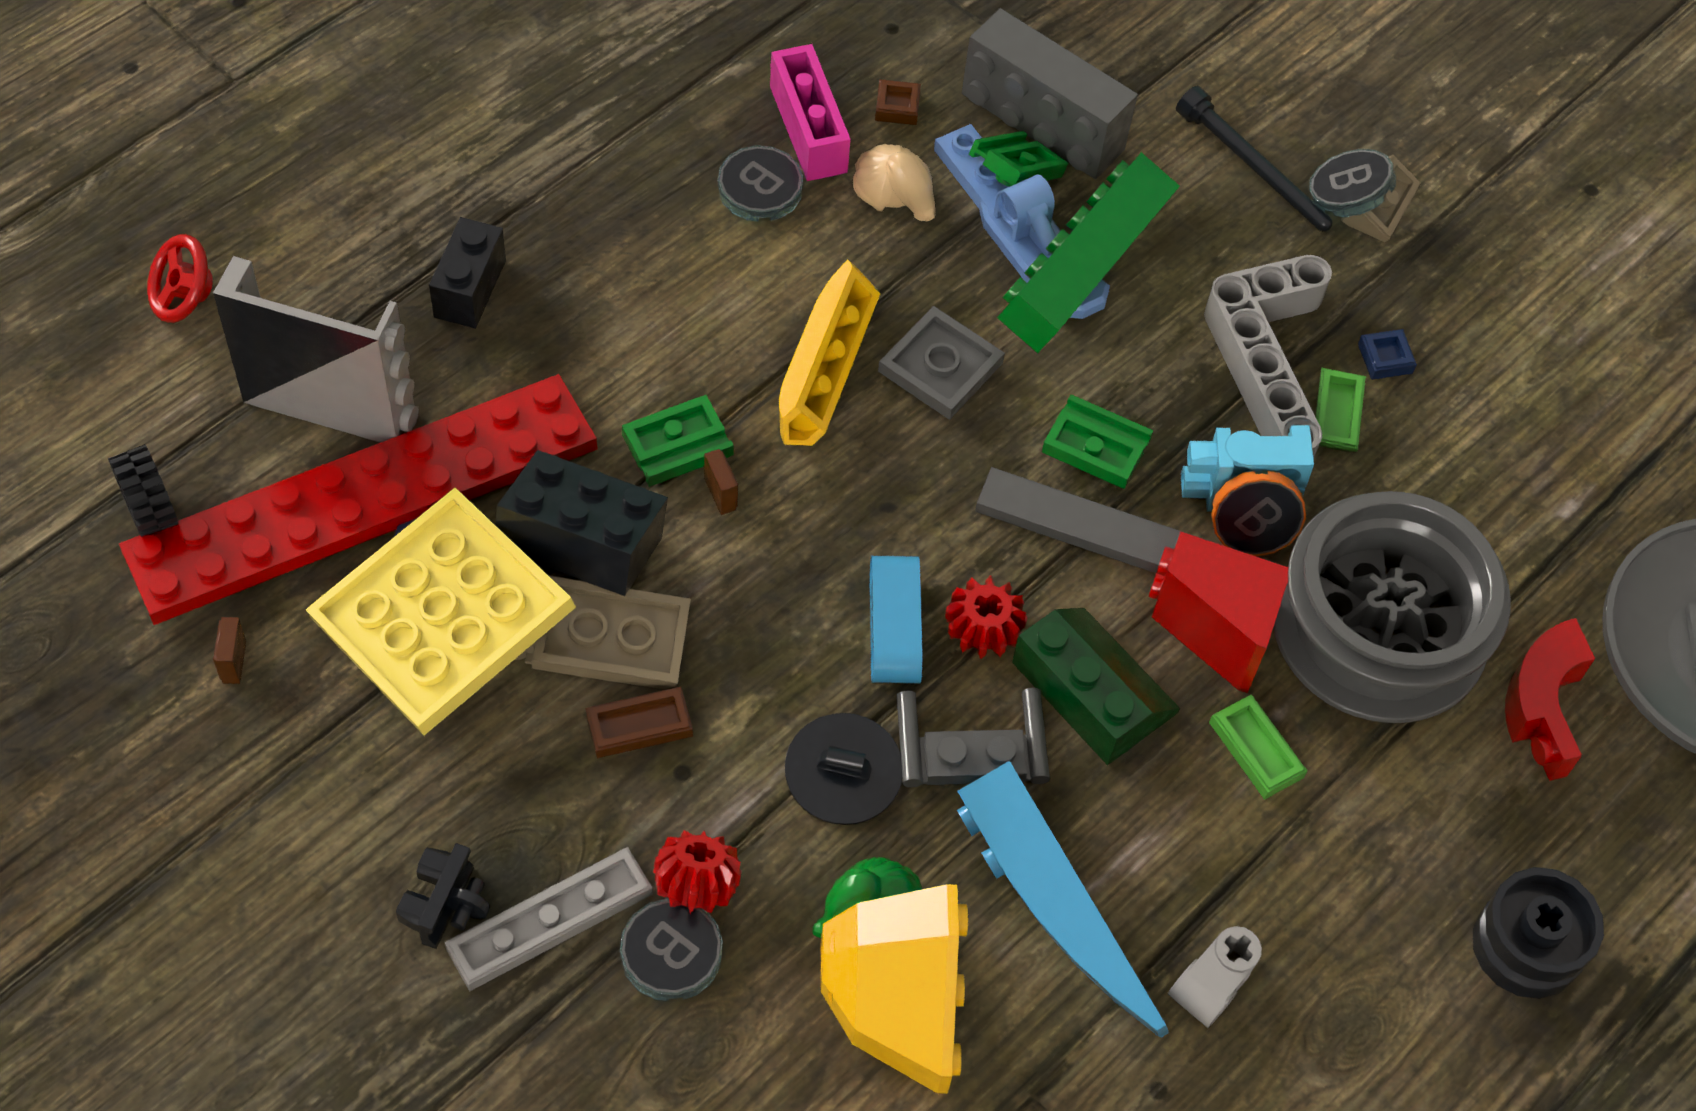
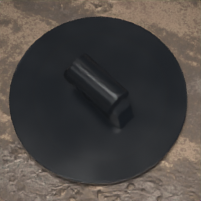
M850 713L830 714L813 720L796 734L786 754L785 777L794 799L812 816L825 822L840 825L862 823L881 814L897 796L902 783L901 753L892 736L873 720Z

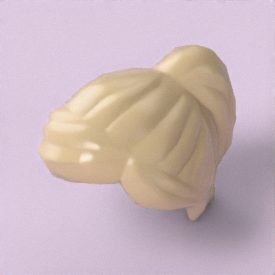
M892 144L875 146L860 155L855 163L856 172L853 177V188L859 198L873 206L877 211H883L885 207L900 208L907 206L914 213V218L919 221H930L935 218L932 176L928 166L918 155H915L908 148Z

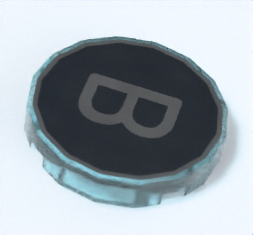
M755 145L741 148L729 155L719 168L718 189L722 203L733 214L746 220L759 221V217H770V221L780 219L792 212L801 200L803 174L800 166L788 153L775 147Z
M1356 149L1346 151L1329 158L1316 169L1310 178L1309 191L1313 202L1324 212L1325 210L1333 211L1334 216L1339 217L1361 215L1375 209L1384 202V195L1389 189L1392 193L1396 187V173L1389 157L1377 150Z
M669 898L646 904L631 916L622 931L619 952L625 976L639 992L655 1000L669 1001V998L678 999L681 997L684 1000L696 996L713 982L721 967L723 939L717 922L704 909L695 908L690 914L688 907L684 905L670 907Z

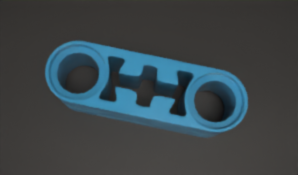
M871 556L870 648L872 683H921L922 622L920 559L918 556Z

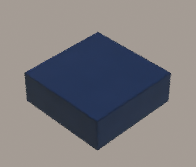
M1403 329L1361 335L1358 346L1371 380L1413 374L1417 364Z

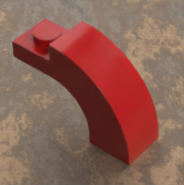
M1576 618L1555 625L1533 643L1511 678L1505 698L1506 724L1512 743L1526 739L1531 740L1533 757L1539 765L1543 766L1549 781L1567 777L1582 756L1563 716L1558 700L1559 688L1581 681L1595 660Z

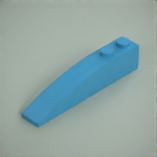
M1006 762L958 790L957 792L965 805L957 809V812L971 836L981 831L990 848L981 853L996 879L1004 874L1007 876L1013 888L1042 928L1071 961L1116 1004L1160 1038L1167 1035L1169 1031L1165 1022L1011 762Z

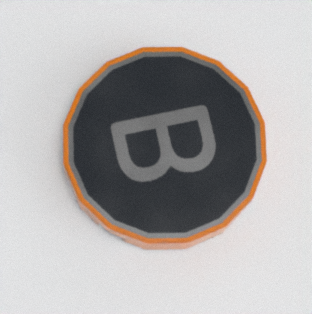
M1255 471L1244 472L1227 481L1215 494L1211 513L1214 532L1222 544L1253 556L1273 554L1290 545L1301 533L1306 520L1303 495L1294 481L1274 471H1267L1268 474H1256Z

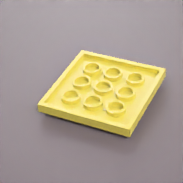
M454 488L305 610L312 620L425 736L573 611L576 606L572 598L459 490Z

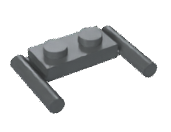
M1027 688L1022 691L1026 735H1023L1022 729L925 732L924 737H919L916 693L913 691L899 692L897 694L903 785L906 787H918L922 784H970L1008 761L1011 762L1023 783L1025 781H1031L1033 784L1049 782L1050 774L1041 690L1038 688Z

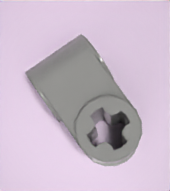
M1234 926L1225 929L1200 958L1195 959L1171 987L1168 995L1204 1026L1209 1028L1236 996L1238 989L1248 979L1252 970L1257 965L1262 951L1259 939L1252 931L1245 927ZM1233 951H1235L1241 956V958L1236 959L1235 962L1229 960L1227 957L1228 955L1232 954Z

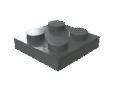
M933 306L879 361L878 372L950 420L1003 364L1005 353Z

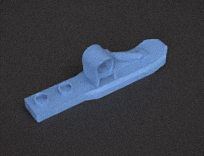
M972 124L935 139L934 151L979 208L984 229L1027 283L1030 278L1024 272L1041 253L1047 258L1051 256L1045 248L1061 231L1052 220L1055 200L1050 185L1038 174L1010 187L1001 184L995 178L996 174L983 165L985 159L982 156L973 158L969 155L975 139L982 138ZM1101 280L1070 318L1083 319L1104 309L1110 285Z

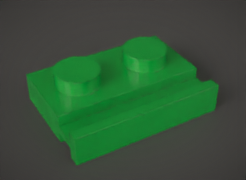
M1024 131L975 139L969 155L973 158L982 156L985 159L983 165L996 174L995 178L1001 184L1008 187L1037 174L1041 175L1046 181L1062 178L1068 162L1040 142H1028L1025 140L1028 134Z
M1070 394L1067 404L1061 410L1043 443L1042 453L1125 489L1143 456L1145 448L1151 441L1153 430Z
M707 395L622 425V436L640 471H643L649 487L704 467L705 453L720 449L726 458L734 455V445L731 440H728L725 428Z

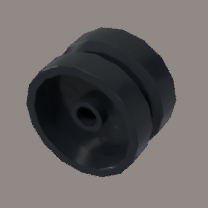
M1529 868L1515 872L1505 880L1495 891L1491 900L1484 906L1473 928V950L1482 970L1497 986L1520 997L1545 998L1561 993L1597 955L1604 938L1603 915L1594 896L1577 879L1556 869Z

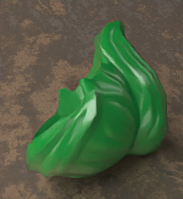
M873 857L857 862L835 881L832 889L827 894L824 915L813 925V935L821 938L823 923L857 903L922 890L919 877L910 868L884 857Z

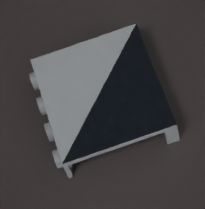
M232 257L213 295L243 403L380 443L405 432L412 431L417 422L419 408L414 405V380L410 379L408 370L410 355L408 352H405L403 341L405 326L400 324L397 302H389L374 331L260 298L252 262L239 257Z

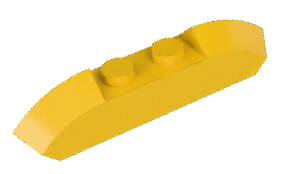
M849 260L836 271L819 295L782 383L779 396L780 434L784 445L813 446L826 433L879 299L880 292Z

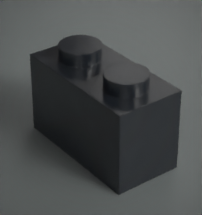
M460 217L429 284L434 318L477 328L506 262L502 227Z

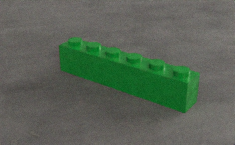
M1142 152L1130 165L1124 160L1121 161L1106 179L1112 186L1109 188L1103 182L1086 201L1092 209L1089 211L1083 205L1066 224L1072 232L1068 234L1062 229L1045 248L1051 256L1047 258L1041 253L1024 272L1030 280L1026 283L1020 277L1002 297L1009 304L997 318L1036 353H1039L1061 329L1180 187Z

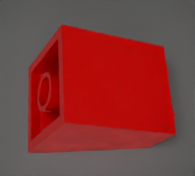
M1180 531L1175 549L1167 546L1164 548L1148 596L1157 600L1152 618L1237 690L1248 693L1271 637L1288 583V567Z

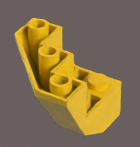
M951 884L857 903L823 923L821 935V993L852 1045L935 1093L948 1094L952 1076H960L961 1045L960 1043H954L956 1007L964 1006L965 997L964 975L957 974L959 936L966 937L968 932L967 904H958L957 885Z

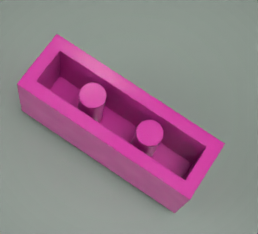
M809 44L771 52L770 88L806 180L811 181L848 173L851 139L813 45Z

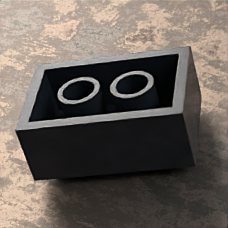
M537 450L498 503L495 526L534 563L625 596L662 539L668 497Z

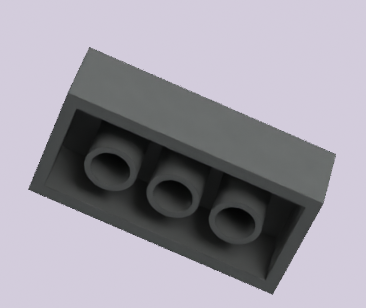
M1001 8L969 38L962 94L972 103L988 110L1000 118L1006 125L1026 132L1028 137L1040 142L1059 157L1069 162L1072 167L1083 171L1095 180L1125 150L1138 96L1136 92Z

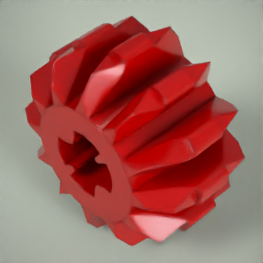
M991 575L986 579L985 585H980L971 577L966 584V589L956 587V590L952 593L951 603L946 607L945 612L946 622L950 623L948 627L950 639H961L960 648L962 653L972 647L977 648L980 659L986 656L988 649L993 650L1001 657L1006 652L1007 645L1016 647L1018 635L1025 629L1027 623L1026 612L1022 611L1024 606L1023 595H1011L1012 587L1010 582L1001 587L994 586L995 582Z
M683 830L680 838L667 837L665 845L659 849L658 856L655 857L653 873H655L654 881H656L657 895L669 898L670 907L680 905L688 907L690 914L695 908H702L706 912L712 913L716 905L728 906L730 898L733 897L736 887L740 884L742 873L740 870L741 862L737 857V848L725 845L723 836L716 838L707 837L705 830L701 835H692L688 831Z

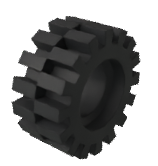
M145 444L108 458L122 496L141 537L179 524L161 476Z

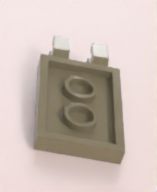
M549 576L572 598L576 608L515 660L526 658L525 663L532 664L531 669L662 690L677 687L690 598L629 589L627 594L623 596L585 581Z

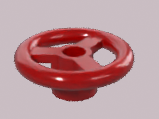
M179 234L168 239L158 250L151 264L147 283L148 301L156 317L164 322L176 323L187 318L211 292L213 277L208 269L206 252L202 244L195 237L188 234ZM181 248H187L190 251L194 264L183 262ZM168 262L169 271L166 284L161 291L162 276ZM174 297L184 299L177 308L168 309Z

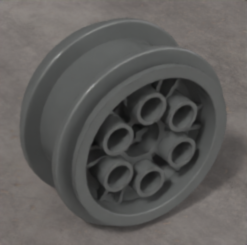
M1395 491L1355 495L1330 505L1318 513L1302 530L1290 555L1287 566L1288 583L1273 628L1277 644L1286 663L1303 685L1321 700L1342 712L1366 720L1384 723L1414 722L1449 710L1469 694L1484 671L1486 662L1499 647L1508 627L1511 612L1510 589L1503 566L1490 543L1463 515L1441 502L1417 494ZM1385 566L1390 567L1388 574H1385ZM1328 572L1341 586L1325 579L1322 575ZM1439 600H1441V602L1445 606L1439 608H1430V605L1432 603H1435ZM1376 627L1380 630V634L1370 628ZM1397 629H1400L1402 631L1396 635H1392L1393 631Z

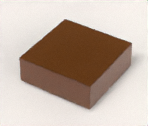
M879 79L875 121L917 125L921 84Z
M717 449L705 453L704 479L720 514L724 515L736 511L738 506V483L723 451Z
M221 617L218 623L213 661L223 684H240L246 638L239 617Z

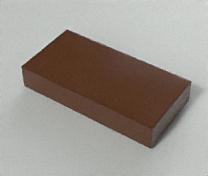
M681 687L585 708L597 758L693 737V727Z

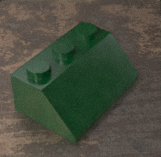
M1085 608L1055 609L1018 635L1012 663L1035 688L1041 690L1042 696L1107 766L1179 713L1180 707Z

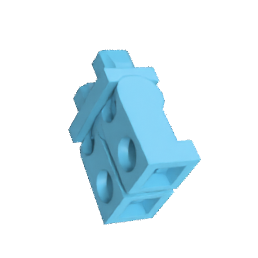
M1291 425L1288 436H1260L1246 430L1237 431L1231 435L1230 428H1216L1213 441H1190L1187 449L1188 466H1183L1181 472L1182 498H1206L1207 512H1212L1215 494L1221 487L1239 474L1255 471L1256 474H1268L1267 471L1279 472L1293 480L1302 495H1304L1305 487L1314 466L1310 425Z

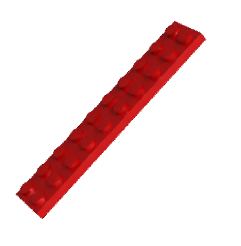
M557 374L178 520L179 524L150 535L142 537L139 535L119 543V546L152 623L156 625L396 530L398 525L421 516L454 488L459 490L468 500H472L512 484L537 450L570 461L598 450L597 438L562 378Z

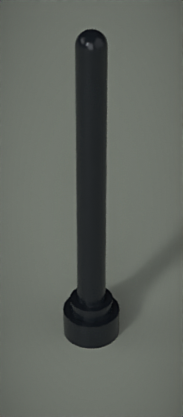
M1197 85L1189 89L1177 103L1176 111L1186 121H1194L1196 124L1202 123L1319 231L1326 232L1331 229L1333 224L1331 217L1214 111V105L1211 103L1212 97Z

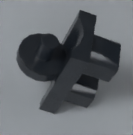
M456 843L451 853L427 847L418 863L416 873L418 879L436 885L431 896L427 897L410 890L403 894L396 910L398 921L418 931L423 945L437 949L454 911L456 912L450 922L451 926L464 930L469 918L485 919L490 910V904L480 896L485 883L474 877L469 881L474 870V865L468 861L471 853L469 847Z

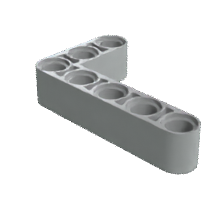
M1304 255L1217 277L1213 282L1205 308V320L1260 435L1288 436L1291 425H1310L1314 460L1322 439V430L1268 322L1317 310L1322 304L1332 276L1331 266L1319 256Z

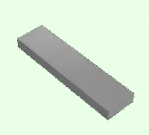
M626 847L444 942L445 947L470 992L653 895L652 886L631 851Z

